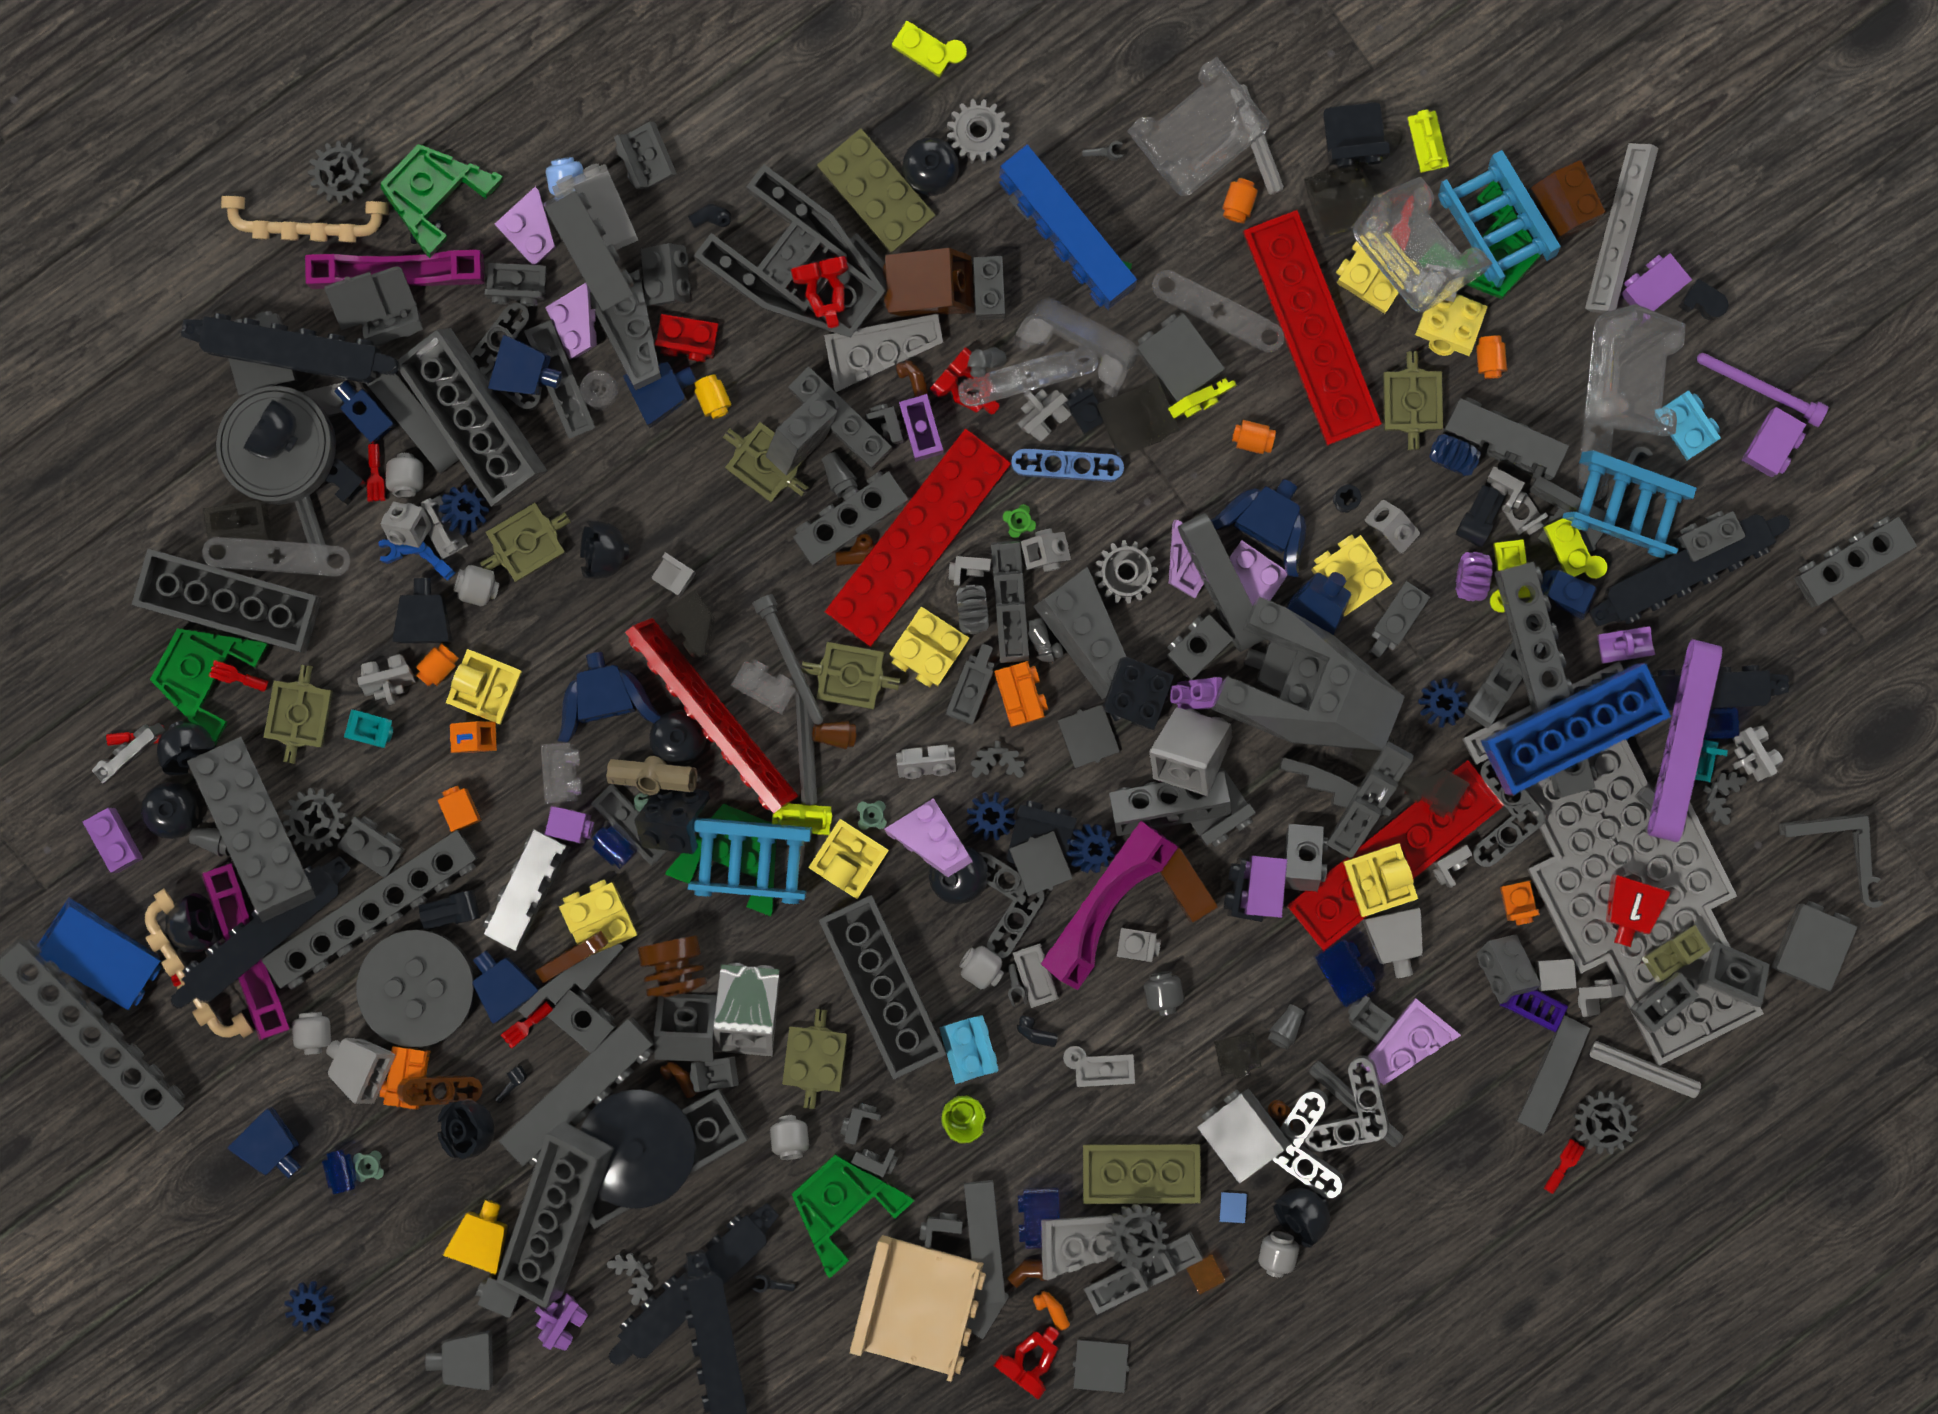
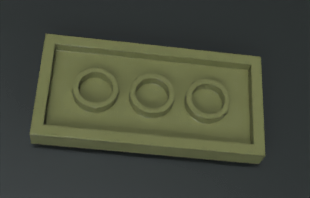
M861 128L817 164L818 169L891 254L935 218V214Z
M1083 1144V1204L1201 1203L1200 1144Z

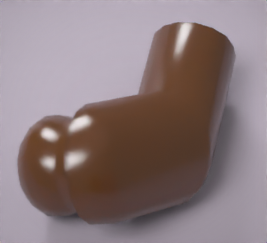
M910 360L898 363L896 365L898 377L905 378L909 376L914 397L926 394L929 396L922 371Z
M861 534L857 537L850 551L835 552L836 566L861 564L873 549L872 538L867 534Z
M667 1061L666 1065L660 1067L659 1070L664 1080L668 1081L674 1077L686 1098H691L698 1093L694 1091L690 1074L675 1061Z
M1274 1100L1269 1104L1268 1113L1278 1123L1280 1129L1291 1113V1109L1281 1100ZM1292 1120L1290 1124H1291V1129L1293 1130V1120Z
M1024 1260L1007 1279L1016 1288L1028 1277L1040 1278L1041 1281H1046L1043 1279L1042 1260Z

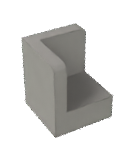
M665 552L662 556L663 561L653 574L652 579L678 597H681L696 573Z
M1573 959L1535 961L1536 975L1541 983L1537 990L1576 988Z

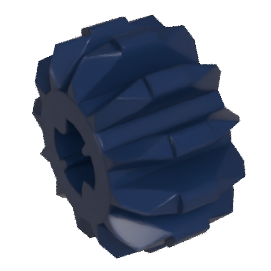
M1444 434L1439 435L1436 442L1434 441L1429 457L1433 462L1450 471L1468 476L1472 475L1474 469L1477 468L1481 453L1476 447Z
M463 485L460 491L456 487H452L450 495L444 494L441 498L444 504L439 506L438 511L445 514L441 519L442 523L449 521L452 523L449 527L450 531L453 532L456 527H459L460 534L465 535L467 528L472 533H475L478 530V525L483 526L486 519L484 515L488 514L489 508L482 506L486 502L485 497H476L479 491L478 488H474L469 493L467 485ZM461 506L463 509L468 508L469 512H460L458 509Z
M1443 678L1439 688L1437 682L1433 680L1430 682L1432 691L1427 688L1421 690L1422 694L1427 696L1428 699L1418 700V704L1427 705L1426 709L1420 711V715L1424 716L1430 712L1431 716L1427 721L1428 724H1433L1436 718H1438L1439 728H1444L1446 719L1451 726L1456 725V720L1453 715L1461 719L1465 716L1458 707H1468V702L1459 701V698L1465 696L1466 692L1464 690L1457 694L1454 692L1459 685L1457 682H1453L1448 688V680ZM1438 696H1441L1442 699L1448 698L1450 704L1446 705L1448 710L1445 711L1443 707H1437L1436 702L1440 701L1437 699Z
M984 792L982 794L984 804H981L976 798L972 800L979 807L978 811L972 808L967 809V813L977 815L975 819L967 820V824L973 825L978 822L979 826L973 830V834L977 835L981 829H984L983 840L987 841L989 831H993L994 839L997 841L1000 839L997 831L999 828L1006 835L1010 833L1003 824L1004 822L1010 825L1015 824L1014 819L1006 818V815L1014 813L1015 809L1009 808L1004 810L1003 807L1010 800L1005 798L1001 804H998V792L994 793L993 802H989L988 794ZM988 808H992L993 812L999 813L1000 818L995 819L997 823L994 825H990L989 821L983 820L982 815L987 814L985 810Z
M1083 824L1082 831L1078 829L1073 830L1076 839L1067 840V843L1073 846V849L1067 851L1068 856L1074 857L1071 864L1075 867L1081 866V871L1086 873L1090 869L1095 873L1100 872L1101 865L1109 867L1110 863L1107 857L1116 856L1114 852L1110 851V848L1117 844L1114 840H1108L1111 832L1109 830L1102 831V826L1099 824H1095L1093 827L1090 824ZM1090 843L1095 844V846H1092L1094 848L1093 853H1088V850H1091V848H1088Z
M316 1281L310 1282L309 1288L302 1282L298 1284L299 1291L295 1289L289 1291L290 1296L294 1300H286L284 1305L292 1307L293 1310H290L285 1315L287 1318L295 1315L296 1319L293 1321L292 1326L297 1327L303 1322V1331H309L311 1324L317 1331L321 1329L320 1321L326 1324L331 1321L326 1313H333L335 1307L327 1305V1302L332 1301L334 1296L324 1297L323 1294L327 1291V1286L325 1285L316 1291ZM312 1300L313 1303L311 1305L315 1304L316 1309L308 1313L306 1311L308 1307L304 1308V1303Z

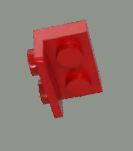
M661 314L655 348L660 350V354L664 356L677 357V354L681 353L689 355L688 359L705 362L706 358L713 359L719 324Z

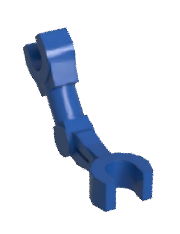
M387 539L378 542L380 548H391V553L388 556H380L382 563H392L402 559L403 555L420 554L447 581L455 574L443 560H440L434 554L433 550L424 541L419 548L403 544L395 545Z

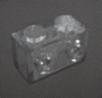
M755 659L752 663L745 660L731 686L783 716L797 692L792 687L794 681L780 673L775 678L767 673L768 666Z
M570 742L541 745L545 803L578 802L577 795H582L581 778H576L575 766H580L579 749H574V744Z

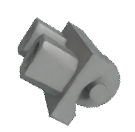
M1042 389L1035 396L1028 390L1024 393L1028 402L1021 407V410L1027 415L1016 424L1021 430L1028 434L1030 433L1037 440L1042 441L1051 432L1043 422L1047 417L1052 415L1058 423H1062L1071 416L1072 413L1065 403L1068 399L1056 389L1049 395Z
M401 654L387 659L389 670L380 672L376 662H368L361 665V677H358L357 680L365 697L374 694L376 700L386 698L388 704L392 705L395 704L394 695L404 693V686L416 683L414 674Z
M1762 725L1755 728L1749 727L1731 736L1737 747L1734 749V752L1739 758L1732 765L1735 769L1743 766L1748 775L1753 773L1757 782L1778 772L1776 768L1784 761L1779 751L1775 749L1769 752L1765 751L1761 743L1768 740L1769 735Z

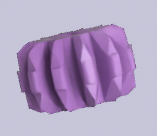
M1466 552L1461 556L1455 581L1459 598L1475 602V600L1482 601L1487 597L1493 572L1489 555L1480 552Z

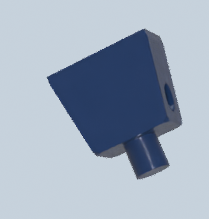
M503 335L488 388L497 391L540 395L543 385L556 389L559 387L562 372L548 368L551 356L513 337Z
M668 362L659 364L661 379L636 391L627 374L623 376L649 429L687 402L682 389L696 382L690 366L674 374Z
M346 380L334 391L345 403L341 406V410L370 443H377L396 426L364 389L358 392ZM361 402L367 407L366 412L362 415L356 411V406Z
M1546 570L1543 575V583L1540 584L1542 594L1547 595L1550 605L1582 620L1585 619L1596 595V587L1560 570Z
M1332 572L1327 578L1321 573H1316L1293 595L1286 608L1330 634L1335 635L1352 594L1344 588L1346 579L1342 574Z
M486 950L473 960L482 972V975L472 983L493 1024L505 1018L540 990L539 986L509 957L496 963Z
M273 1107L266 1108L227 1147L232 1153L265 1176L278 1168L289 1179L301 1168L290 1156L299 1144Z

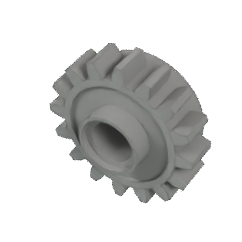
M971 99L970 107L968 108L961 103V113L959 114L954 111L951 113V117L955 122L947 123V128L954 131L947 134L948 140L955 141L951 147L954 150H960V159H963L965 156L970 157V163H974L976 159H981L984 164L988 156L995 160L997 158V149L1000 151L1005 150V145L1002 141L1009 140V134L1003 132L1010 127L1009 122H1002L1005 118V112L997 114V104L995 103L990 108L986 107V99L982 100L981 105H976L975 100ZM975 126H982L985 128L986 134L983 137L977 138L970 133V130Z
M1122 540L1121 547L1119 548L1112 543L1110 545L1112 552L1108 553L1104 550L1101 552L1105 560L1096 561L1095 565L1100 567L1101 571L1096 572L1094 577L1102 578L1097 587L1098 589L1107 588L1106 598L1114 594L1115 603H1118L1122 597L1125 598L1128 605L1131 603V597L1134 596L1140 602L1142 601L1141 592L1150 594L1152 591L1147 585L1156 584L1157 582L1155 578L1151 577L1152 574L1158 572L1157 567H1151L1155 557H1147L1145 555L1148 550L1147 547L1142 550L1137 549L1138 542L1136 541L1132 544V547L1127 546L1126 540ZM1122 565L1131 566L1134 570V577L1129 580L1122 579L1118 574L1119 567Z

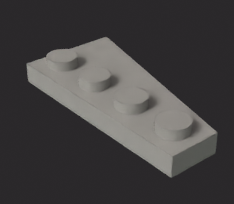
M938 314L860 328L855 331L851 338L837 333L824 335L835 392L943 343Z
M1113 1216L1041 1220L1043 1279L1050 1280L1056 1278L1057 1275L1066 1272L1070 1273L1089 1264L1100 1263L1107 1260V1258L1113 1257L1116 1252H1110L1106 1249L1112 1243L1110 1240L1104 1239L1105 1235L1111 1234L1112 1230L1107 1228L1106 1225L1115 1223ZM1131 1232L1129 1233L1131 1236H1134V1238L1137 1240H1144V1238L1139 1237L1138 1234H1134Z

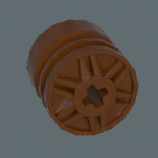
M697 935L637 948L641 966L655 967L656 971L644 977V982L657 980L659 986L646 989L647 997H669L684 994L707 984L706 977L697 979L692 977V972L704 970V965H690L689 959L701 954Z

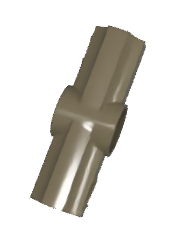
M649 756L644 762L610 759L607 766L606 777L608 784L636 786L640 792L647 795H655L660 789L694 792L697 785L698 774L695 767L668 765L663 759L656 756Z

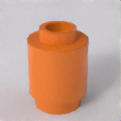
M1238 178L1237 182L1230 183L1222 207L1225 210L1224 218L1238 223H1245L1246 218L1250 217L1258 193L1252 181Z
M1485 336L1478 338L1479 345H1476L1478 374H1484L1485 379L1501 378L1502 372L1507 371L1505 343L1502 342V337Z
M1243 420L1241 425H1235L1232 441L1237 442L1236 448L1259 454L1264 452L1271 453L1276 431L1269 429L1270 426Z
M441 643L437 648L434 646L416 666L420 671L416 676L429 687L432 683L438 686L456 667L454 663L459 658Z

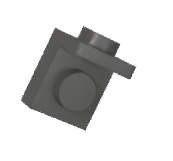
M887 404L872 407L870 409L871 413L866 414L868 423L885 419L886 422L881 424L885 441L891 439L893 446L904 443L894 406L888 408Z
M890 1147L882 1163L878 1161L880 1155L864 1148L862 1153L856 1151L851 1163L884 1177L885 1172L892 1173L898 1157L893 1156L896 1149Z

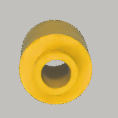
M712 374L694 383L696 386L695 394L706 417L712 416L713 419H717L729 413L727 408L732 406L721 379L718 380L716 375Z

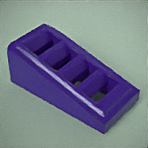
M1538 990L1512 996L1506 1003L1500 1004V1006L1553 1032L1557 1031L1568 1008L1567 1005ZM1529 996H1533L1527 1010H1524ZM1542 1000L1544 1001V1003L1538 1013V1016H1536L1534 1014L1540 1004V1001ZM1552 1005L1555 1008L1547 1022L1544 1019Z

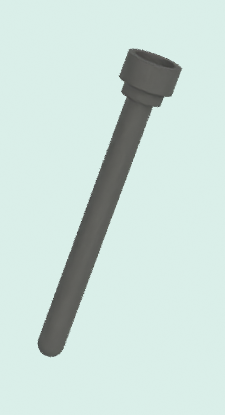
M773 594L759 598L752 603L757 615H761L762 619H766L813 723L819 725L824 720L823 715L776 616L778 604Z

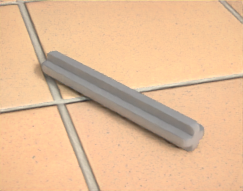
M1245 84L1236 86L1232 89L1231 93L1267 191L1270 195L1279 193L1283 190V184L1247 86Z
M1595 1041L1591 1047L1590 1056L1594 1059L1691 1098H1696L1700 1092L1701 1083L1598 1041Z

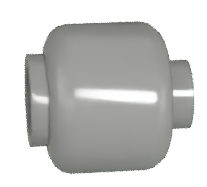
M410 453L397 454L396 458H392L386 464V487L396 497H414L423 488L424 465Z
M468 565L464 570H459L454 592L458 593L459 599L463 602L485 606L490 598H496L499 583L494 582L495 575L493 571Z
M979 946L976 949L971 947L959 964V967L962 968L961 976L979 989H985L990 984L995 987L1004 974L1000 970L1002 959L984 946Z
M322 1012L298 1014L299 1018L292 1022L294 1047L304 1049V1055L322 1053V1047L330 1045L332 1041L330 1019L322 1016Z
M795 1115L779 1117V1122L771 1126L770 1138L774 1154L779 1155L781 1160H794L803 1157V1153L809 1148L808 1127L805 1122L796 1120Z
M1272 1232L1271 1235L1264 1237L1258 1262L1268 1275L1283 1277L1284 1274L1294 1271L1299 1253V1245L1294 1241V1237L1288 1233Z

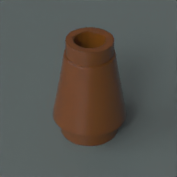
M849 721L814 724L812 740L846 750L847 747H854L856 725L849 724Z

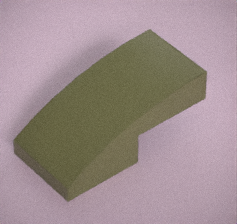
M1693 925L1641 959L1658 983L1682 967L1691 964L1711 949L1696 925Z

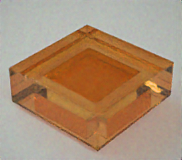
M1212 1254L1186 1268L1199 1294L1225 1282Z

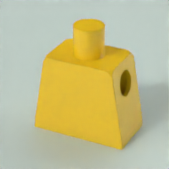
M485 1200L480 1215L470 1211L466 1213L443 1256L497 1274L501 1268L508 1229L507 1224L496 1221L501 1205Z

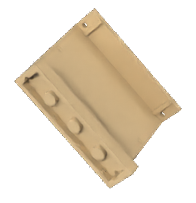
M882 1235L877 1243L850 1353L861 1356L864 1351L949 1374L947 1381L951 1382L955 1373H961L965 1357L960 1356L962 1346H968L972 1329L967 1328L969 1318L975 1319L979 1301L974 1299L976 1291H982L986 1278V1273H982L984 1263Z

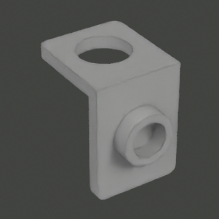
M1526 493L1522 501L1529 509V515L1526 519H1516L1512 512L1513 507L1510 513L1504 511L1506 504L1502 506L1503 512L1518 535L1524 531H1527L1529 535L1544 526L1541 521L1548 517L1547 513L1540 515Z
M1382 500L1365 518V522L1383 533L1401 554L1420 535L1418 529L1403 511L1385 500ZM1389 510L1386 519L1380 522L1376 521V517L1380 512Z

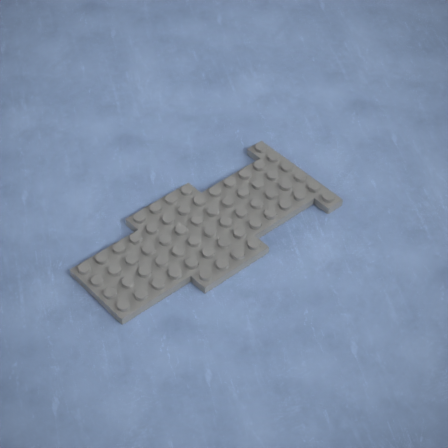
M1619 661L1572 684V687L1575 689L1578 686L1592 685V679H1601V673L1621 672L1624 669ZM1557 699L1552 700L1550 702L1549 707L1558 703L1559 701ZM1531 705L1493 723L1488 729L1485 727L1462 739L1475 765L1488 759L1481 740L1532 716ZM1625 739L1587 758L1589 764H1593L1597 775V780L1594 781V789L1566 797H1555L1550 777L1527 788L1546 813L1545 823L1539 829L1553 855L1527 870L1571 958L1574 960L1578 972L1581 974L1606 962L1616 983H1624L1625 995L1623 997L1630 1009L1662 983L1655 981L1641 958L1671 938L1696 925L1711 950L1716 941L1730 947L1711 909L1737 897L1690 802L1684 830L1679 842L1649 836L1644 830L1648 825L1651 812L1634 796L1642 788H1650ZM1576 764L1566 769L1571 772L1575 769ZM1537 811L1531 812L1536 823H1538L1536 818L1539 813ZM1612 875H1619L1670 892L1650 934L1635 932L1631 947L1614 943L1619 926L1606 922ZM1711 950L1691 964L1676 971V973H1681L1699 997L1655 1033L1647 1032L1632 1013L1659 1066L1764 1014L1761 1007L1750 1006L1698 983Z

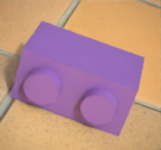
M1671 253L1665 258H1662L1659 254L1646 265L1649 270L1645 274L1640 276L1636 273L1624 283L1627 288L1620 294L1642 320L1692 281Z
M927 394L899 402L915 462L943 454V448Z
M1777 407L1773 408L1766 416L1742 461L1770 477L1777 475L1778 472L1783 474L1791 462V458L1788 457L1793 447L1797 449L1806 435L1802 432L1806 424Z
M551 806L545 835L585 844L586 838L591 839L595 822L590 821L591 815Z
M106 808L83 821L110 873H119L143 860L116 808Z
M1250 856L1249 862H1246L1244 879H1248L1247 891L1242 890L1240 898V908H1245L1244 914L1282 918L1287 859Z

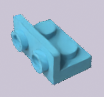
M1689 390L1655 412L1686 460H1689L1721 439L1718 434L1720 432L1719 426L1712 418H1707L1702 410L1704 405L1701 399L1695 393L1692 395Z
M982 1015L939 1027L955 1084L998 1072L997 1058L992 1049L988 1035L989 1030Z

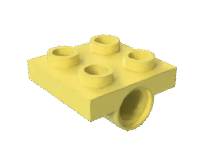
M1456 294L1454 302L1429 297L1415 335L1429 340L1430 349L1438 355L1448 356L1456 351L1470 356L1488 306Z
M467 649L462 664L458 666L453 677L446 703L501 725L523 671Z
M839 819L808 868L858 899L889 850Z
M1400 843L1343 862L1361 917L1418 899L1413 885L1412 873L1404 858Z

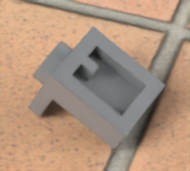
M1493 467L1486 483L1490 484L1491 488L1499 491L1504 496L1506 493L1511 495L1504 511L1510 513L1512 507L1518 509L1526 495V493L1522 492L1525 483Z
M956 556V563L950 562L948 580H954V586L960 587L961 570H967V576L984 577V572H990L991 559Z
M1461 845L1434 862L1436 869L1433 870V873L1440 885L1446 884L1449 888L1456 885L1448 869L1452 868L1454 872L1469 863L1467 858L1473 854L1467 845Z
M1121 928L1116 957L1152 962L1153 956H1159L1161 940L1156 939V933Z

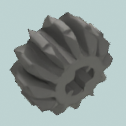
M966 585V587L958 588L956 595L960 630L963 633L971 634L987 631L989 622L984 587L982 585Z

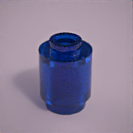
M612 826L608 829L602 827L592 838L595 842L592 848L610 865H616L619 869L635 854V851L631 848L632 844Z
M343 1149L327 1153V1159L322 1161L328 1188L332 1189V1193L337 1194L356 1189L354 1181H357L351 1154H344Z

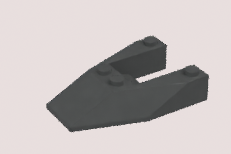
M763 164L746 186L747 191L788 222L790 226L758 267L712 233L695 253L694 258L696 262L765 310L851 338L886 291L835 217ZM846 256L849 269L844 274L837 276L844 284L845 310L837 313L839 326L828 328L825 316L816 317L805 296L807 284L794 283L790 269L835 257ZM821 278L817 281L816 293L825 305L831 304L833 287L826 278Z
M1259 597L1252 606L1243 630L1297 652L1279 698L1226 677L1220 685L1211 709L1290 743L1382 751L1387 744L1405 697L1334 635L1291 610Z

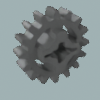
M341 141L336 142L335 148L326 143V151L324 153L318 149L316 150L319 156L318 160L310 159V163L315 167L314 170L308 171V175L315 178L310 184L313 188L320 187L317 194L320 197L327 194L326 200L329 203H332L335 198H337L340 205H344L345 198H349L354 203V195L356 193L361 196L365 195L361 189L362 186L371 185L365 179L366 176L372 175L371 169L365 168V166L370 164L368 158L360 159L364 152L360 148L353 152L354 145L350 142L345 148H343ZM338 155V157H337L336 159H333V160H331V161H327V160H329L331 157ZM352 159L357 162L359 173L352 170ZM343 168L346 174L337 177L334 174L335 171H341ZM322 172L329 178L328 187L325 186L322 180ZM350 184L353 185L349 189L342 191L344 187Z
M308 788L307 796L299 791L297 793L298 801L292 799L288 801L292 809L284 810L283 813L289 816V820L284 821L283 825L291 827V830L287 832V836L297 837L294 842L295 845L299 846L305 842V850H310L312 845L315 844L316 850L322 851L323 843L328 847L333 846L331 840L333 837L341 840L342 836L338 833V830L347 828V825L341 823V819L348 817V815L339 811L344 806L343 802L334 803L336 794L331 793L326 797V789L321 788L318 795H316L314 788ZM314 800L310 808L304 811L299 810L306 802ZM327 805L331 808L334 818H330L326 812ZM317 813V817L321 818V823H316L313 827V822L309 821V817ZM297 821H301L303 827L305 828V835H303L299 830ZM325 828L331 829L327 835L317 839L320 831Z
M1596 1091V1099L1586 1095L1588 1103L1586 1105L1578 1103L1577 1106L1582 1111L1580 1114H1573V1117L1579 1120V1124L1573 1126L1574 1130L1581 1131V1134L1577 1137L1578 1141L1587 1140L1585 1148L1588 1150L1595 1145V1150L1598 1154H1601L1604 1148H1606L1608 1154H1613L1615 1146L1620 1150H1624L1622 1142L1624 1140L1632 1142L1633 1139L1628 1134L1630 1131H1637V1128L1631 1125V1121L1636 1120L1637 1116L1629 1115V1111L1633 1108L1632 1104L1623 1105L1625 1097L1621 1095L1615 1100L1614 1092L1608 1091L1606 1097H1604L1602 1091ZM1601 1103H1610L1604 1110L1593 1108ZM1620 1113L1623 1116V1128L1619 1125L1618 1116ZM1595 1115L1604 1118L1609 1116L1608 1122L1615 1130L1602 1127V1123L1599 1122ZM1587 1117L1591 1121L1592 1129L1590 1132H1588L1586 1127ZM1607 1135L1617 1137L1612 1141L1600 1142Z
M1132 1204L1130 1210V1208L1123 1206L1121 1207L1123 1215L1114 1213L1112 1216L1115 1223L1106 1225L1107 1228L1112 1230L1111 1234L1104 1236V1239L1110 1240L1112 1243L1106 1249L1110 1252H1116L1112 1259L1118 1262L1122 1261V1266L1130 1268L1132 1265L1135 1269H1141L1143 1263L1145 1266L1150 1267L1152 1266L1151 1258L1161 1259L1158 1253L1159 1249H1167V1246L1162 1243V1239L1169 1237V1234L1162 1233V1229L1167 1224L1166 1222L1158 1221L1161 1214L1154 1211L1151 1213V1207L1143 1206L1141 1208L1140 1205ZM1131 1232L1134 1234H1138L1139 1237L1144 1238V1240H1137L1134 1238V1236H1131L1129 1233Z

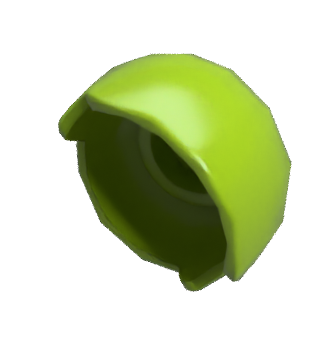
M968 1095L956 1096L944 1106L941 1121L950 1139L958 1143H971L983 1134L986 1115L978 1100Z

